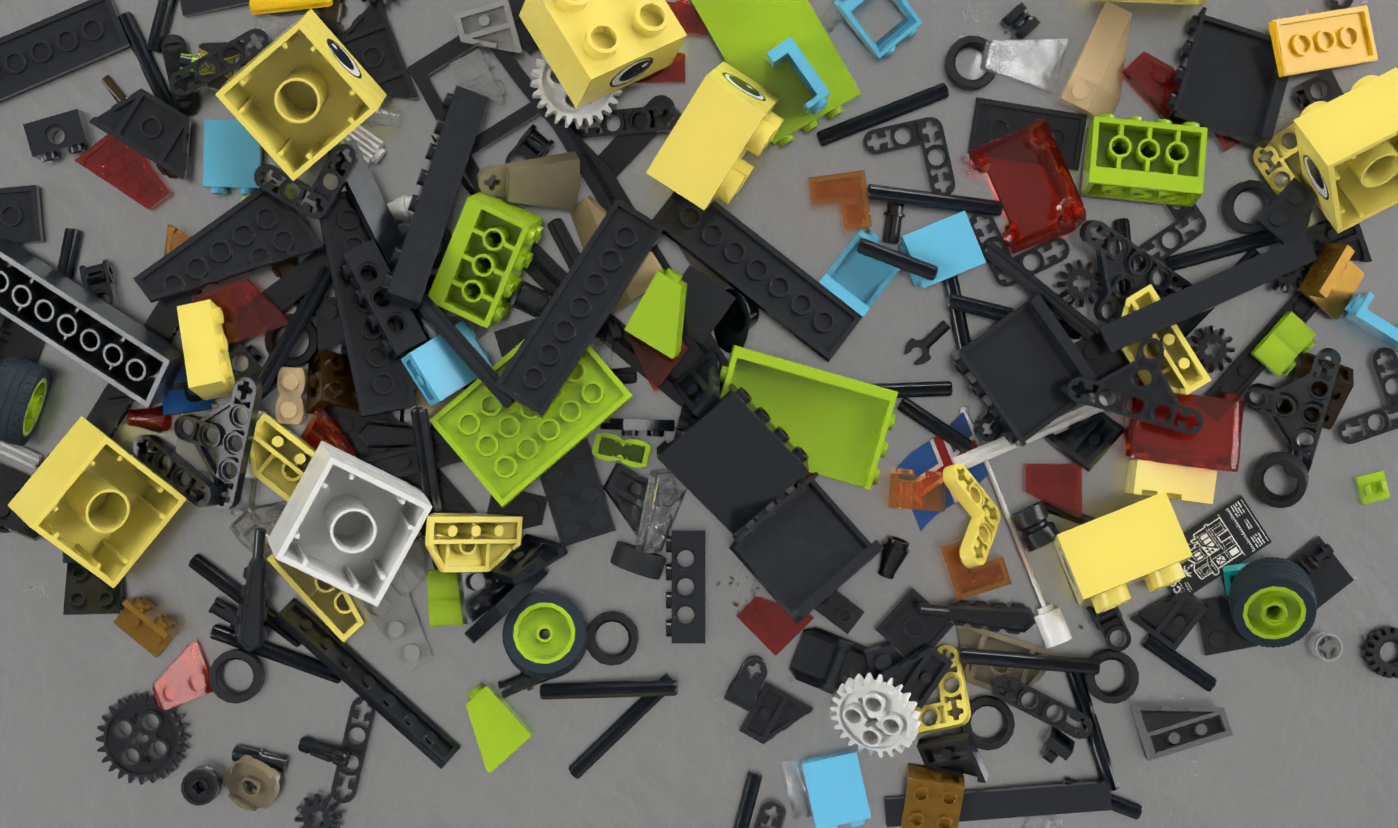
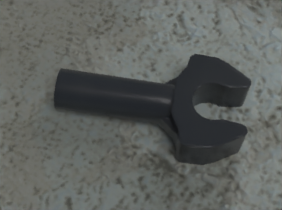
M942 320L922 340L911 338L905 345L904 355L917 347L921 350V356L913 364L920 365L928 362L931 359L929 355L930 347L951 327Z

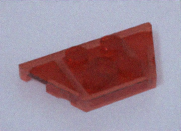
M248 278L192 297V303L210 299L221 308L224 316L222 327L228 344L286 326L289 323V319Z

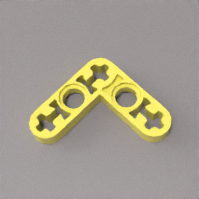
M1294 123L1274 135L1271 142L1265 148L1258 147L1253 154L1255 165L1277 196L1285 188L1277 185L1275 182V175L1278 172H1286L1290 176V181L1295 177L1303 184L1286 160V158L1298 151V145L1294 148H1288L1282 141L1286 133H1294L1296 135ZM1262 149L1266 152L1270 150L1273 152L1274 155L1271 157L1274 165L1279 161L1282 164L1271 174L1267 170L1272 167L1269 161H1262L1260 159L1263 154Z
M956 463L944 468L943 480L947 488L972 517L959 552L964 566L974 568L986 562L1000 524L1001 516L996 504L962 463Z
M942 645L937 651L946 656L947 651L954 655V658L951 659L953 662L951 669H957V673L949 672L948 669V673L944 675L938 684L941 702L924 705L922 709L915 707L914 710L921 713L918 718L921 725L918 728L919 732L917 735L960 727L970 720L971 709L963 663L959 660L960 652L953 646ZM951 678H957L959 681V689L954 693H948L945 688L946 682ZM962 697V700H956L957 707L963 710V713L959 715V720L951 716V713L955 711V705L952 701L948 702V698L957 699ZM928 711H934L937 715V721L932 726H926L923 722L924 714Z

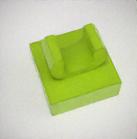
M1383 470L1354 477L1361 505L1391 498Z

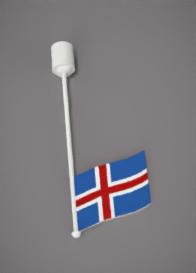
M962 406L960 408V413L962 414L949 426L972 440V446L968 450L970 451L982 446L980 439L974 434V424L968 412L970 408ZM938 436L910 453L896 468L920 531L937 514L958 501L944 483L943 470L945 467L953 465L952 459L963 453ZM987 460L968 468V471L978 483L987 476L990 478L1042 606L1037 609L1038 615L1034 616L1046 648L1054 647L1072 639L1060 606L1054 608L1052 603L1046 604L1018 532L1010 518L1011 515L989 461Z

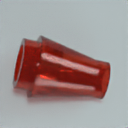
M162 405L130 409L127 414V424L162 433L169 430L171 415L164 416Z

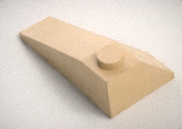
M1107 0L1105 1L1057 100L1058 103L1081 114H1085L1091 119L1101 113H1114L1121 96L1131 12Z
M591 196L580 201L576 205L575 211L569 210L583 249L607 214V211ZM650 252L613 309L614 313L643 296L657 271L663 269L652 252Z

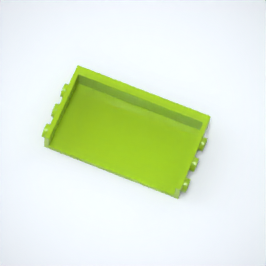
M689 0L691 5H694L726 63L780 97L772 112L783 118L784 121L770 142L772 146L779 144L780 147L785 146L795 139L793 134L802 129L804 133L813 130L819 126V119L826 115L829 119H832L844 111L842 106L860 97L861 92L808 0ZM789 37L794 40L830 92L827 106L815 115L811 112L804 115L802 112L803 105L813 99V97L788 61L785 60L774 69L766 61L767 53Z
M733 345L727 367L722 365L719 374L720 382L722 383L720 399L729 392V385L731 383L738 389L743 387L751 396V403L757 409L762 407L771 417L770 422L776 428L780 426L786 431L790 437L788 441L795 448L800 446L809 457L808 472H817L819 475L861 486L868 490L871 489L872 484H877L880 475V469L877 468L879 458L885 457L888 442L885 441L887 430L892 431L896 415L892 413L898 395L897 391Z

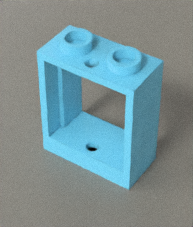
M835 0L833 2L869 52L879 59L882 56L887 57L896 49V44L902 39L912 37L918 31L917 27L923 23L907 0H892L905 18L874 43L851 12L864 0Z

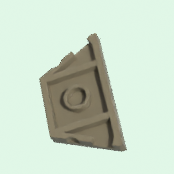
M968 623L963 626L957 625L960 650L961 648L1062 656L1061 653L984 628H972ZM963 663L966 682L991 690L992 680L1000 674L1010 675L1032 686L1046 672V670ZM1006 680L1005 683H998L997 687L1000 689L1001 694L1007 691L1013 694L1014 698H1016L1020 689L1023 688L1019 685L1017 691L1012 689L1008 685L1009 680Z

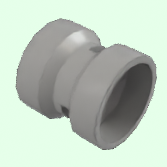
M1328 632L1316 633L1312 636L1309 643L1311 653L1323 661H1335L1343 652V644L1340 638Z

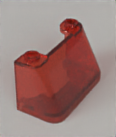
M1039 118L975 146L968 151L972 168L978 170L981 174L988 173L999 201L1003 202V210L1009 222L1005 226L1003 240L1006 246L1010 247L1012 254L1069 234L1086 220L1084 204L1046 119Z
M1139 380L1138 385L1144 386L1142 381ZM1223 391V395L1217 397L1188 394L1186 396L1174 393L1180 405L1194 408L1202 414L1204 419L1203 427L1195 434H1186L1127 416L1125 417L1120 449L1128 457L1238 472L1245 402L1243 398H1239V393ZM1138 397L1130 398L1127 405L1128 411L1135 414L1139 413L1143 409V401ZM1166 405L1158 406L1154 412L1155 418L1159 421H1167L1171 416L1170 408ZM1176 408V417L1171 425L1177 426V420L1186 423L1187 429H1191L1192 425H1198V420L1194 418V413H1190L1189 417L1179 415L1182 409Z

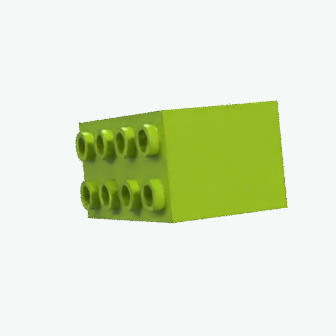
M1101 113L1093 117L1085 134L1080 196L1193 207L1202 196L1208 128L1200 127V124L1195 122H1185L1183 125L1172 124V121L1167 119H1157L1155 122L1143 121L1144 119L1138 116L1120 119L1115 118V115L1109 113Z
M482 192L469 196L428 296L437 306L487 329L496 323L499 324L502 319H507L513 305L509 303L513 293L517 294L523 282V279L520 278L523 268L527 269L532 261L533 253L530 252L534 242H539L543 234L544 227H541L544 218L496 196L485 195Z

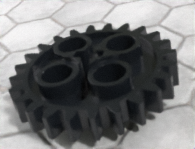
M145 692L140 693L138 700L134 694L128 695V703L121 698L118 700L120 708L111 705L108 708L112 715H102L101 718L107 724L97 726V729L104 732V735L96 738L97 741L104 743V746L97 749V752H106L107 756L102 759V763L111 761L112 765L108 771L120 770L118 779L127 774L128 783H132L136 777H138L140 785L146 782L147 777L151 783H155L157 781V774L164 779L167 777L166 769L171 772L177 769L173 761L181 763L184 760L178 753L188 750L186 746L181 744V742L189 739V736L182 735L181 733L188 725H179L178 721L184 715L179 714L175 716L173 712L177 706L173 705L167 708V698L158 703L157 694H153L149 700H147ZM135 714L139 715V724L135 719ZM148 714H153L158 718L159 724L157 728H151L147 724L146 718ZM122 721L130 724L132 730L130 735L121 733L119 726ZM141 734L142 736L147 735L148 740L146 742L138 741L137 736ZM156 741H160L165 745L166 752L164 755H159L154 751V743ZM132 748L138 752L139 759L137 762L128 760V749ZM146 751L151 759L150 762L146 761Z

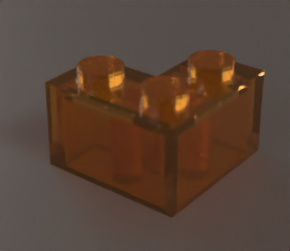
M865 170L809 177L807 179L811 208L839 204L842 232L872 227Z
M897 468V474L891 473L888 508L945 512L947 486L942 478V472L925 471V476L914 475L913 469Z
M964 537L937 545L954 598L957 601L1012 584L1003 556L997 555L986 559L983 565L967 568L962 563L959 552Z

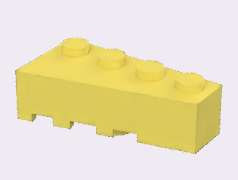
M273 553L267 558L271 565L343 643L365 625L349 593L275 559Z

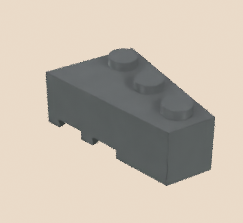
M1130 707L1148 761L1233 735L1224 707Z

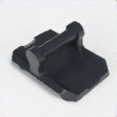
M819 628L804 629L789 670L796 680L835 695L839 686L842 683L845 684L849 677L854 680L857 674H860L865 679L868 669L863 650L869 648Z

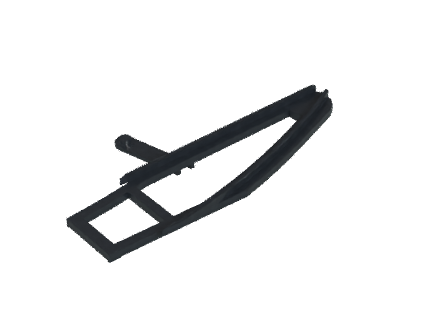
M459 36L407 67L436 121L439 117L444 118L446 109L442 108L443 101L429 75L477 46L462 43ZM490 48L510 77L529 99L530 103L475 137L464 170L471 184L464 176L461 179L462 185L470 195L481 192L476 183V176L480 168L473 155L541 114L554 129L566 151H575L580 158V174L599 205L608 212L616 198L635 209L616 177L659 132L616 136L597 155L573 130L571 125L565 128L564 119L555 124L556 115L551 114L545 117L548 109L546 106L537 108L541 98H533L532 95L538 88L530 87L532 80L512 53ZM658 95L653 97L644 106L671 105L675 107V104L671 98L665 95ZM667 110L665 116H654L655 121L668 123L674 115L669 114V110ZM643 112L638 113L634 117V125L637 128L641 129L647 125L648 118ZM431 135L433 141L435 142V141H436L435 137H434L433 135ZM534 242L530 251L533 253L532 261L527 269H523L552 297L567 275V272L538 243ZM656 243L651 252L662 268L667 270L671 266ZM614 314L612 315L622 332V337L616 342L609 343L601 329L596 336L603 344L681 407L683 400L672 387V383L710 349L719 356V374L722 365L727 367L728 364L726 356L712 333L703 345H700L683 333L682 341L686 348L681 350L680 354L672 360H669L652 346L625 331L626 325Z

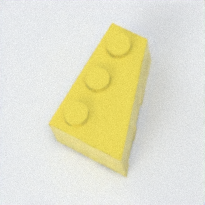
M210 299L177 306L189 389L205 401L232 395L235 380L228 353V343L222 327L224 316L221 308Z
M1137 455V460L1129 459L1125 493L1154 496L1166 491L1170 499L1213 504L1217 471L1209 470L1210 464L1193 462L1192 467L1182 466V460L1165 458L1164 464L1154 462L1153 456Z

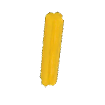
M333 0L249 1L252 15L331 7L333 5Z

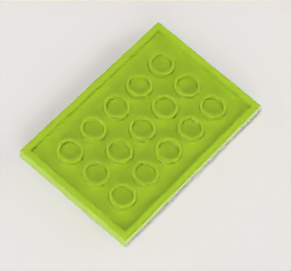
M522 342L492 366L499 376H501ZM589 346L543 419L517 402L507 409L504 408L478 378L429 421L501 507H505L634 396L593 348Z

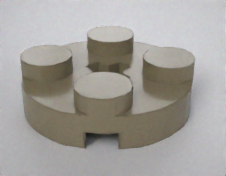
M244 755L239 760L233 762L225 772L223 785L224 788L227 785V789L230 792L228 797L233 803L245 810L256 811L258 808H269L277 798L280 791V774L264 762L254 759L249 755ZM248 781L253 782L256 786L251 788Z

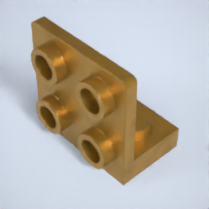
M1326 242L1317 257L1318 260L1313 263L1298 290L1328 316L1337 320L1365 274L1350 261L1355 251L1349 245Z
M134 596L125 599L122 603L125 608L113 623L155 658L159 657L179 632L174 627L176 625L175 621L166 614L161 616L154 611V604L144 596L140 598Z
M908 763L907 790L901 828H958L965 790L964 773H962L961 777H957L944 771L938 772L926 769L923 765Z

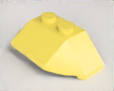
M1151 284L1126 299L1121 317L1160 300ZM1177 324L1147 337L1160 340L1164 346V356L1160 369L1174 393L1187 396L1211 381ZM1143 340L1122 349L1130 363L1135 360L1138 346ZM1154 342L1145 344L1143 347L1144 356L1148 359L1156 358L1159 354V346ZM1139 370L1137 375L1144 386L1148 385L1151 381V374L1147 370Z
M264 413L256 422L250 451L253 475L288 502L316 449L291 429Z
M433 513L427 516L425 546L440 572H490L512 550L521 545L523 517L487 513Z

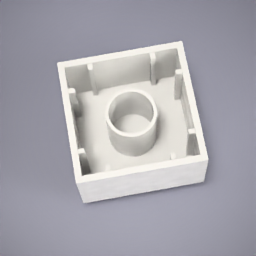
M321 441L267 541L275 559L378 607L433 506L421 489Z

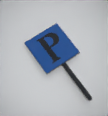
M180 368L165 402H162L164 416L212 410L211 400L205 401L189 389L186 368ZM130 396L106 399L108 404L134 401Z

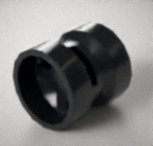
M1023 2L1018 4L1001 20L1006 27L1012 28L1014 36L1019 41L1024 39L1041 23L1035 16H1031L1027 12L1028 8ZM1025 20V22L1022 25H1018L1020 22Z

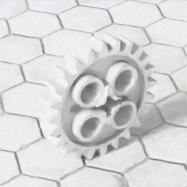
M541 53L544 60H536L535 65L539 69H533L531 75L537 79L531 81L530 87L538 88L532 97L541 98L537 106L538 109L545 106L548 108L545 117L554 114L556 115L555 124L564 119L565 128H568L571 122H575L576 128L580 129L583 121H585L588 127H591L593 118L601 123L603 120L602 113L607 116L611 114L612 110L609 106L616 107L618 101L614 97L620 96L622 90L619 89L578 109L571 107L566 102V97L569 96L561 83H555L551 80L550 74L554 72Z
M868 673L865 679L860 674H857L854 680L849 677L845 684L842 683L832 698L833 703L830 706V709L834 711L830 718L837 721L834 729L843 730L840 738L849 737V746L856 743L858 744V752L866 748L868 749L869 756H872L873 752L877 751L880 758L884 756L886 751L891 757L894 756L896 750L899 753H903L905 747L909 748L913 740H915L919 732L918 728L921 725V722L918 720L921 713L914 710L917 702L908 701L911 693L903 694L901 692L902 684L897 687L892 686V678L887 683L883 682L882 674H879L876 680L873 679L871 673Z

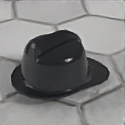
M729 288L725 290L736 299L714 328V335L719 347L725 352L731 353L733 345L744 347L749 329L759 319V309L737 290Z

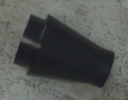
M891 535L888 536L887 541H883L884 548L882 549L878 571L880 576L894 579L897 570L910 552L908 549L909 542Z

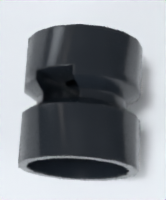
M1043 501L1036 502L1010 516L1015 528L1018 531L1024 532L1021 539L1028 552L1053 542L1056 535L1060 534L1054 522L1047 521L1049 513Z
M209 764L194 768L188 772L181 783L183 797L190 804L196 806L210 803L222 792L224 787L223 775L219 769Z

